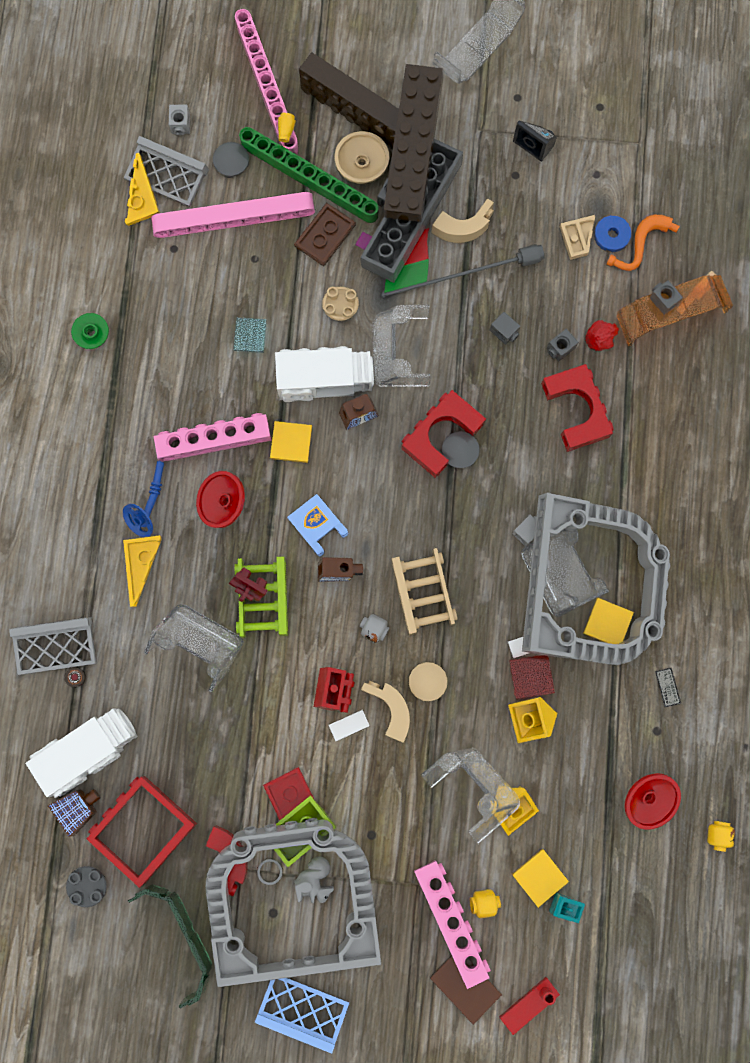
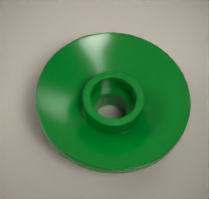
M86 313L74 321L71 335L74 342L81 348L95 349L103 345L107 340L109 327L105 319L100 315ZM95 331L94 335L89 336V332Z

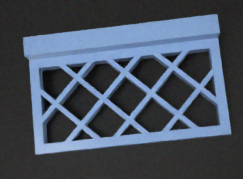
M289 978L279 979L284 981L287 990L276 995L273 989L275 979L270 980L255 1023L332 1053L349 1002ZM287 983L294 985V987L289 988ZM299 987L303 989L306 997L294 1002L290 991ZM306 990L314 994L308 996ZM272 991L273 997L268 999L270 992ZM288 992L293 1004L281 1009L277 997ZM315 995L322 996L325 1005L314 1010L309 998ZM325 998L332 1000V1002L327 1003ZM275 999L279 1011L273 1014L265 1012L266 1003ZM307 1000L312 1011L300 1016L296 1005ZM336 1002L344 1005L341 1014L333 1018L328 1006ZM294 1006L298 1018L290 1022L285 1019L283 1011ZM326 1007L331 1019L319 1024L315 1012ZM281 1013L282 1018L275 1015ZM313 1014L317 1026L311 1029L305 1028L302 1019ZM339 1018L338 1023H337V1026H336L334 1020H336V1019ZM300 1020L302 1026L295 1024V1022ZM332 1022L335 1027L333 1038L325 1036L321 1027ZM319 1028L321 1034L318 1033V1032H315L314 1030H316V1029Z

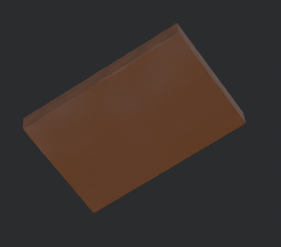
M326 202L294 243V247L324 267L356 226V222Z
M452 955L430 976V979L473 1025L502 996L500 991L488 979L467 989ZM467 957L465 964L468 967H473L474 964Z

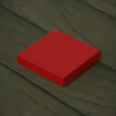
M299 767L263 785L279 820L289 814L310 795L314 799Z

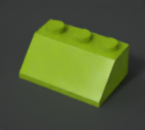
M311 795L276 823L279 826L285 825L289 821L301 823L310 818H317V820L329 821L333 825V830L336 828L331 818ZM324 829L318 832L321 836H326L329 833ZM307 844L274 850L286 866L289 867L312 847Z

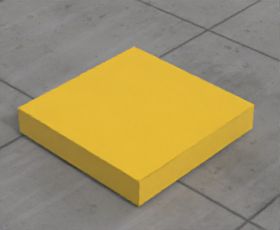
M275 421L270 459L308 463L312 425Z
M596 598L583 634L604 643L619 644L624 640L634 612Z
M543 849L512 874L538 908L569 882Z

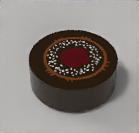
M74 667L65 673L67 685L80 687L84 684L86 675L82 669Z

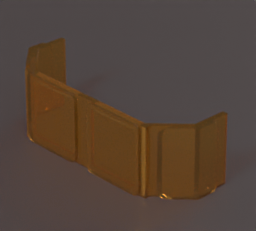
M707 275L675 286L683 298L676 307L665 315L650 299L652 294L637 299L618 310L617 318L628 345L631 346L634 340L651 330L716 308H722L724 314L733 307L721 275ZM661 294L664 299H669L667 294Z

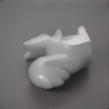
M318 856L311 859V862L308 863L309 869L302 871L297 879L294 880L298 902L302 901L303 896H309L311 903H314L315 896H317L318 901L324 903L330 893L334 891L333 886L320 885V880L327 877L331 869L328 860Z

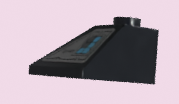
M519 120L516 125L513 142L542 162L554 147L557 137L550 130Z

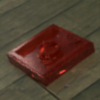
M547 655L509 660L515 699L555 693L549 657Z

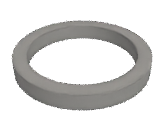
M266 859L259 865L257 875L262 883L273 885L281 879L283 871L278 861ZM266 862H274L279 867V877L273 882L263 880L260 875V869Z

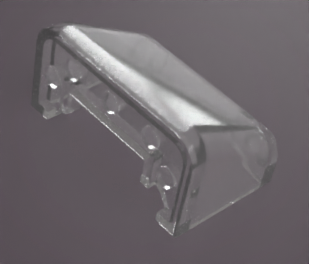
M564 528L557 535L550 536L549 566L546 570L547 585L544 589L543 598L551 613L556 617H560L609 592L602 579L598 577L590 578L573 546L579 540L577 530L568 531ZM534 541L522 549V557L529 571H531Z

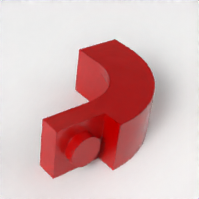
M216 825L211 831L206 847L221 852L231 844L234 835ZM240 841L236 842L239 847H243ZM248 862L235 864L228 875L229 898L230 896L234 897L238 885L235 883L243 884L245 882Z

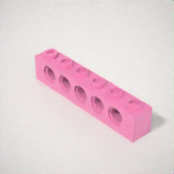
M262 413L253 414L249 418L236 417L233 418V421L228 422L220 420L208 426L206 424H199L195 426L196 428L192 429L180 428L177 429V432L172 433L164 431L154 436L157 458L162 462L272 441L266 414L262 415ZM248 426L255 427L251 433L245 432V429ZM229 430H236L234 436H227ZM211 433L217 434V438L214 440H209L208 436ZM192 437L199 438L195 444H191L190 439ZM179 440L180 444L177 447H171L173 441Z
M435 860L414 870L467 989L489 979L488 972L491 970L486 959L482 961L478 954L482 950L477 939L473 941L469 934L473 931L468 920L464 922L461 914L464 911L460 902H455L452 897L455 891L451 883H446L443 877L446 872L442 863L437 864ZM434 878H438L441 881V887L437 890L430 887V881ZM443 897L450 900V905L446 909H442L438 905L439 900ZM450 917H456L459 920L457 927L450 928L447 925ZM461 936L466 937L468 940L465 947H458L456 945V940ZM469 956L476 958V964L473 967H468L465 964V960Z

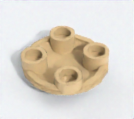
M330 287L324 295L322 307L325 314L331 319L342 321L351 318L357 312L359 301L353 289Z
M425 662L417 665L409 676L411 692L422 701L438 699L447 688L445 671L435 663Z

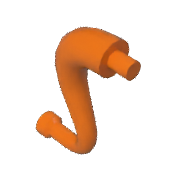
M657 214L647 216L639 223L635 232V255L633 262L625 263L611 254L606 265L615 266L625 271L635 270L642 262L645 239L650 231L660 230L666 233L669 229L677 233L680 226L672 223L673 218Z

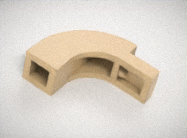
M487 199L477 214L466 220L455 219L442 211L432 225L431 233L442 240L453 243L472 241L488 229L489 219L494 212L492 210L494 202Z
M369 681L367 684L364 682L361 690L382 699L390 708L391 721L385 735L404 743L410 724L409 710L404 698L394 687L385 683L383 690L379 689L380 685Z

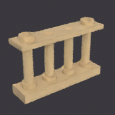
M437 548L433 549L432 557L410 562H400V557L392 558V566L409 635L416 634V629H419V626L449 620L450 626H453L455 624L454 620H457L456 610L451 608L441 564H444L442 553H438ZM431 564L436 565L438 575L412 581L404 579L403 573L406 570ZM440 582L442 594L413 600V598L409 599L408 591H411L412 588ZM442 601L445 603L446 613L419 619L413 617L412 610H415V607Z

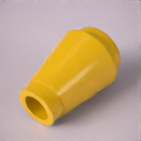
M281 113L280 117H278V140L280 142L289 143L296 123L293 114Z

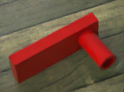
M545 977L499 1017L512 1035H514L548 1005H553L560 994Z

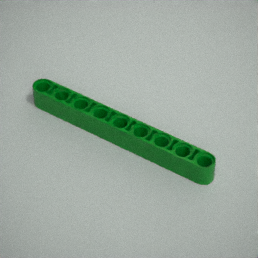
M250 127L240 130V142L247 152L363 221L374 223L378 219V204L371 198ZM306 174H313L310 177L305 176ZM321 183H328V185H326V186H322V185H320V184H321ZM343 192L342 195H337L336 193ZM352 201H358L359 203H358V204H352L351 202H352ZM373 210L374 213L369 214L366 211Z

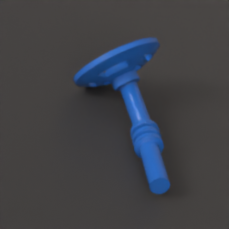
M157 461L154 479L151 482L152 486H150L151 490H149L150 496L145 509L143 510L135 504H127L123 508V517L126 524L136 535L143 538L149 537L153 533V524L149 517L156 499L160 495V487H162L161 478L164 468V462ZM147 526L148 531L141 530V527Z

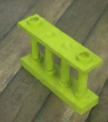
M277 557V562H273V564L245 566L242 558L238 559V564H235L234 567L235 574L240 572L243 567L250 570L251 573L274 572V574H277V581L267 584L265 589L278 593V600L274 601V603L245 604V599L243 602L239 601V622H236V633H240L241 638H246V631L275 630L276 632L279 631L280 636H288L285 557ZM270 610L278 612V620H275V622L245 623V612Z

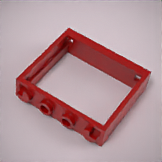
M146 776L136 777L130 783V790L127 793L123 792L116 799L117 804L113 809L109 808L102 815L104 819L99 825L96 823L88 831L90 835L86 838L139 888L144 886L197 824ZM143 786L184 825L139 876L97 837Z

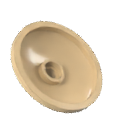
M359 131L345 136L335 150V165L338 172L346 180L353 183L367 184L376 181L385 173L389 164V151L385 142L370 132Z

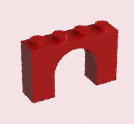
M586 364L545 377L541 383L547 401L566 394H576L584 398L589 405V420L583 424L565 429L561 433V438L567 452L608 439L614 430L612 422L608 421L606 417V407L604 403L601 404L599 399L600 391L597 386H594L592 381L593 373L591 369L587 368Z
M453 390L449 394L444 393L439 399V405L437 407L433 406L426 414L428 417L424 421L420 420L414 427L415 431L411 435L408 433L401 441L403 443L402 450L434 478L448 465L449 460L431 445L428 438V432L431 427L441 421H451L474 436L486 422L484 416Z

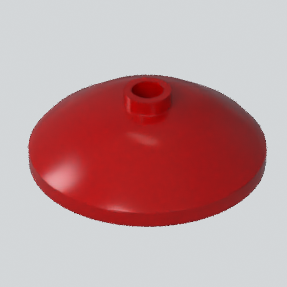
M218 471L209 475L203 481L198 490L196 507L200 519L206 525L213 528H224L231 525L239 517L245 501L244 487L240 479L230 472Z
M654 773L644 776L630 788L626 796L625 813L627 818L633 825L645 830L663 826L673 818L680 806V788L668 775Z

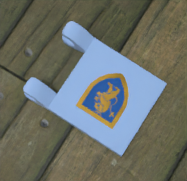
M317 494L287 517L319 557L325 552L317 541L335 528L343 538L348 535L345 526Z

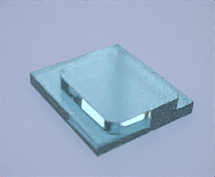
M237 318L234 351L264 353L266 319Z

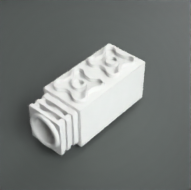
M340 346L336 348L321 347L317 350L307 348L299 350L284 349L280 350V352H275L277 392L279 399L284 402L311 401L313 398L354 396V392L372 391L374 386L373 358L370 356V351L357 353L352 352V348Z
M113 708L98 719L97 717L91 718L62 739L51 741L45 747L30 756L31 760L25 764L46 797H62L86 781L88 774H95L121 756L120 752L124 750L123 746L138 736L124 712Z

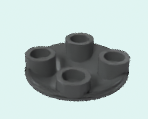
M227 142L215 150L213 164L219 173L227 178H232L242 173L249 166V155L241 144Z
M454 432L444 440L442 455L449 460L448 464L455 468L470 467L479 456V444L467 432Z
M83 866L77 868L69 875L66 891L71 904L80 907H92L103 899L106 893V880L98 869L91 866Z

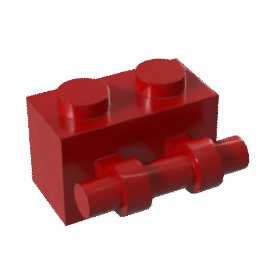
M331 667L320 668L313 707L331 711L340 710V712L348 713L349 705L351 706L352 699H350L351 690L355 684L353 681L354 674Z

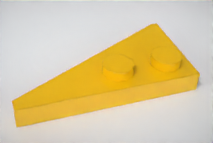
M136 153L133 162L134 173L130 183V198L127 204L129 207L128 215L125 218L127 226L149 219L153 215L160 213L140 153Z
M160 535L123 540L130 607H137L162 540Z

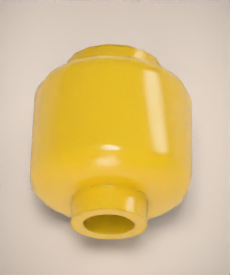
M714 821V824L708 826L707 842L714 846L713 850L726 852V848L734 846L735 829L730 827L731 823Z
M491 889L475 891L473 897H470L472 914H476L478 918L495 916L498 908H501L500 897L496 896Z

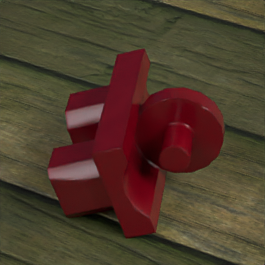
M245 567L234 575L229 584L236 588V593L240 594L238 599L240 602H243L245 598L250 601L254 599L259 602L268 591L265 589L267 581L258 577L253 582L249 579L251 571Z

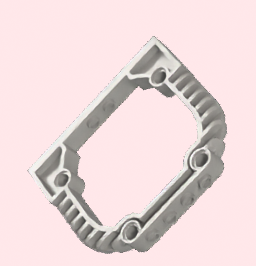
M551 493L539 495L522 652L620 665L636 659L648 648L651 641H657L662 637L665 626L664 614L667 606L666 591L669 585L667 580L670 569V554L666 546L660 545L657 534L653 533L647 521H644L639 515L630 511L592 504L586 500ZM573 516L576 518V524L573 521ZM586 525L617 530L629 535L637 543L638 560L645 569L641 615L632 623L630 637L619 644H610L577 638L575 631L571 627H559L549 613L542 612L544 589L547 585L546 570L549 566L548 549L550 536L557 535L564 528L568 531H574ZM561 633L564 634V641L561 639Z
M310 818L301 823L289 821L285 825L279 826L267 824L264 828L246 827L244 830L236 832L231 844L225 847L213 860L206 878V896L212 933L211 942L217 987L381 965L367 858L361 847L353 839L340 831L333 830V825L329 821ZM322 829L329 832L326 836L318 834ZM241 840L244 841L247 845L245 847H239L236 844V842ZM309 844L318 852H336L345 862L349 873L354 912L350 913L346 918L347 936L338 946L339 954L319 957L305 956L303 959L297 960L288 958L282 962L259 965L258 957L244 946V933L233 926L228 892V875L235 864L250 861L257 851ZM353 923H359L361 925L359 928L351 927ZM236 940L239 943L232 945L229 941Z

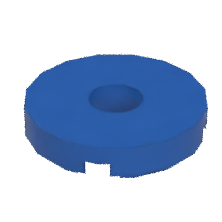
M610 215L598 222L594 238L597 245L605 251H621L630 241L631 228L625 219ZM608 231H615L617 237H610Z

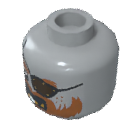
M371 614L368 618L364 617L359 626L362 628L361 635L374 643L379 642V640L383 641L389 630V627H387L388 622L375 614Z

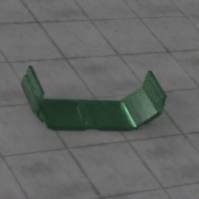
M151 884L137 892L128 902L130 903L145 894L167 901L202 971L197 991L182 1000L179 1005L181 1009L186 1005L190 1006L199 1001L204 994L212 962L198 934L192 928V921L179 895L175 892H168L169 890Z

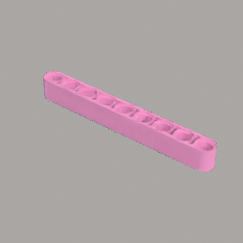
M240 9L235 13L237 30L276 136L279 139L278 117L280 115L275 114L287 113L251 14L246 9ZM293 129L289 143L279 141V144L297 155L298 142Z
M302 192L159 213L153 215L151 219L154 236L165 238L313 215L315 209L312 193Z

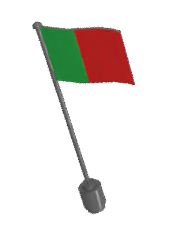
M427 228L423 231L395 282L393 283L386 279L385 290L381 293V297L386 299V296L517 261L523 267L539 263L545 258L542 245H530L519 248L515 258L427 281L429 268L427 240L430 229Z

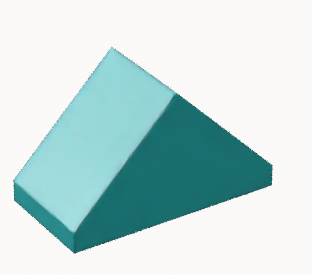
M556 892L549 912L555 917L579 923L585 903Z

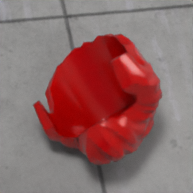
M598 320L588 329L585 341L588 347L595 351L610 349L614 346L613 339L618 334L619 328L615 323L612 324Z

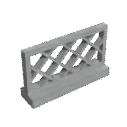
M139 136L137 140L138 146L124 179L131 182L132 177L130 176L134 170L133 162L136 153L145 152L148 154L149 160L143 162L144 166L151 163L154 170L147 174L148 178L156 175L158 180L157 184L151 186L153 192L191 207L204 175L206 176L209 169L206 164ZM160 159L164 160L166 166L156 170L154 162ZM176 166L180 167L182 173L173 177L170 169ZM168 170L170 178L161 182L158 174ZM192 173L197 174L196 181L189 184L186 176ZM184 177L187 185L177 189L174 181ZM172 182L175 190L169 193L165 192L163 185ZM189 189L190 195L188 200L181 199L179 192Z
M92 617L9 629L10 637L13 639L17 674L96 664L91 627ZM81 630H87L88 638L84 643L75 638ZM60 633H65L70 637L65 646L56 641ZM41 636L51 640L45 649L36 643ZM18 639H26L32 644L24 651L19 647ZM72 640L81 645L76 654L67 649ZM52 643L62 648L56 657L47 651ZM33 646L42 651L37 660L28 654ZM83 648L90 652L91 660L83 661L78 657ZM64 651L73 657L67 664L58 659ZM44 654L53 659L50 666L45 667L39 662ZM26 656L34 664L30 669L23 670L22 660Z

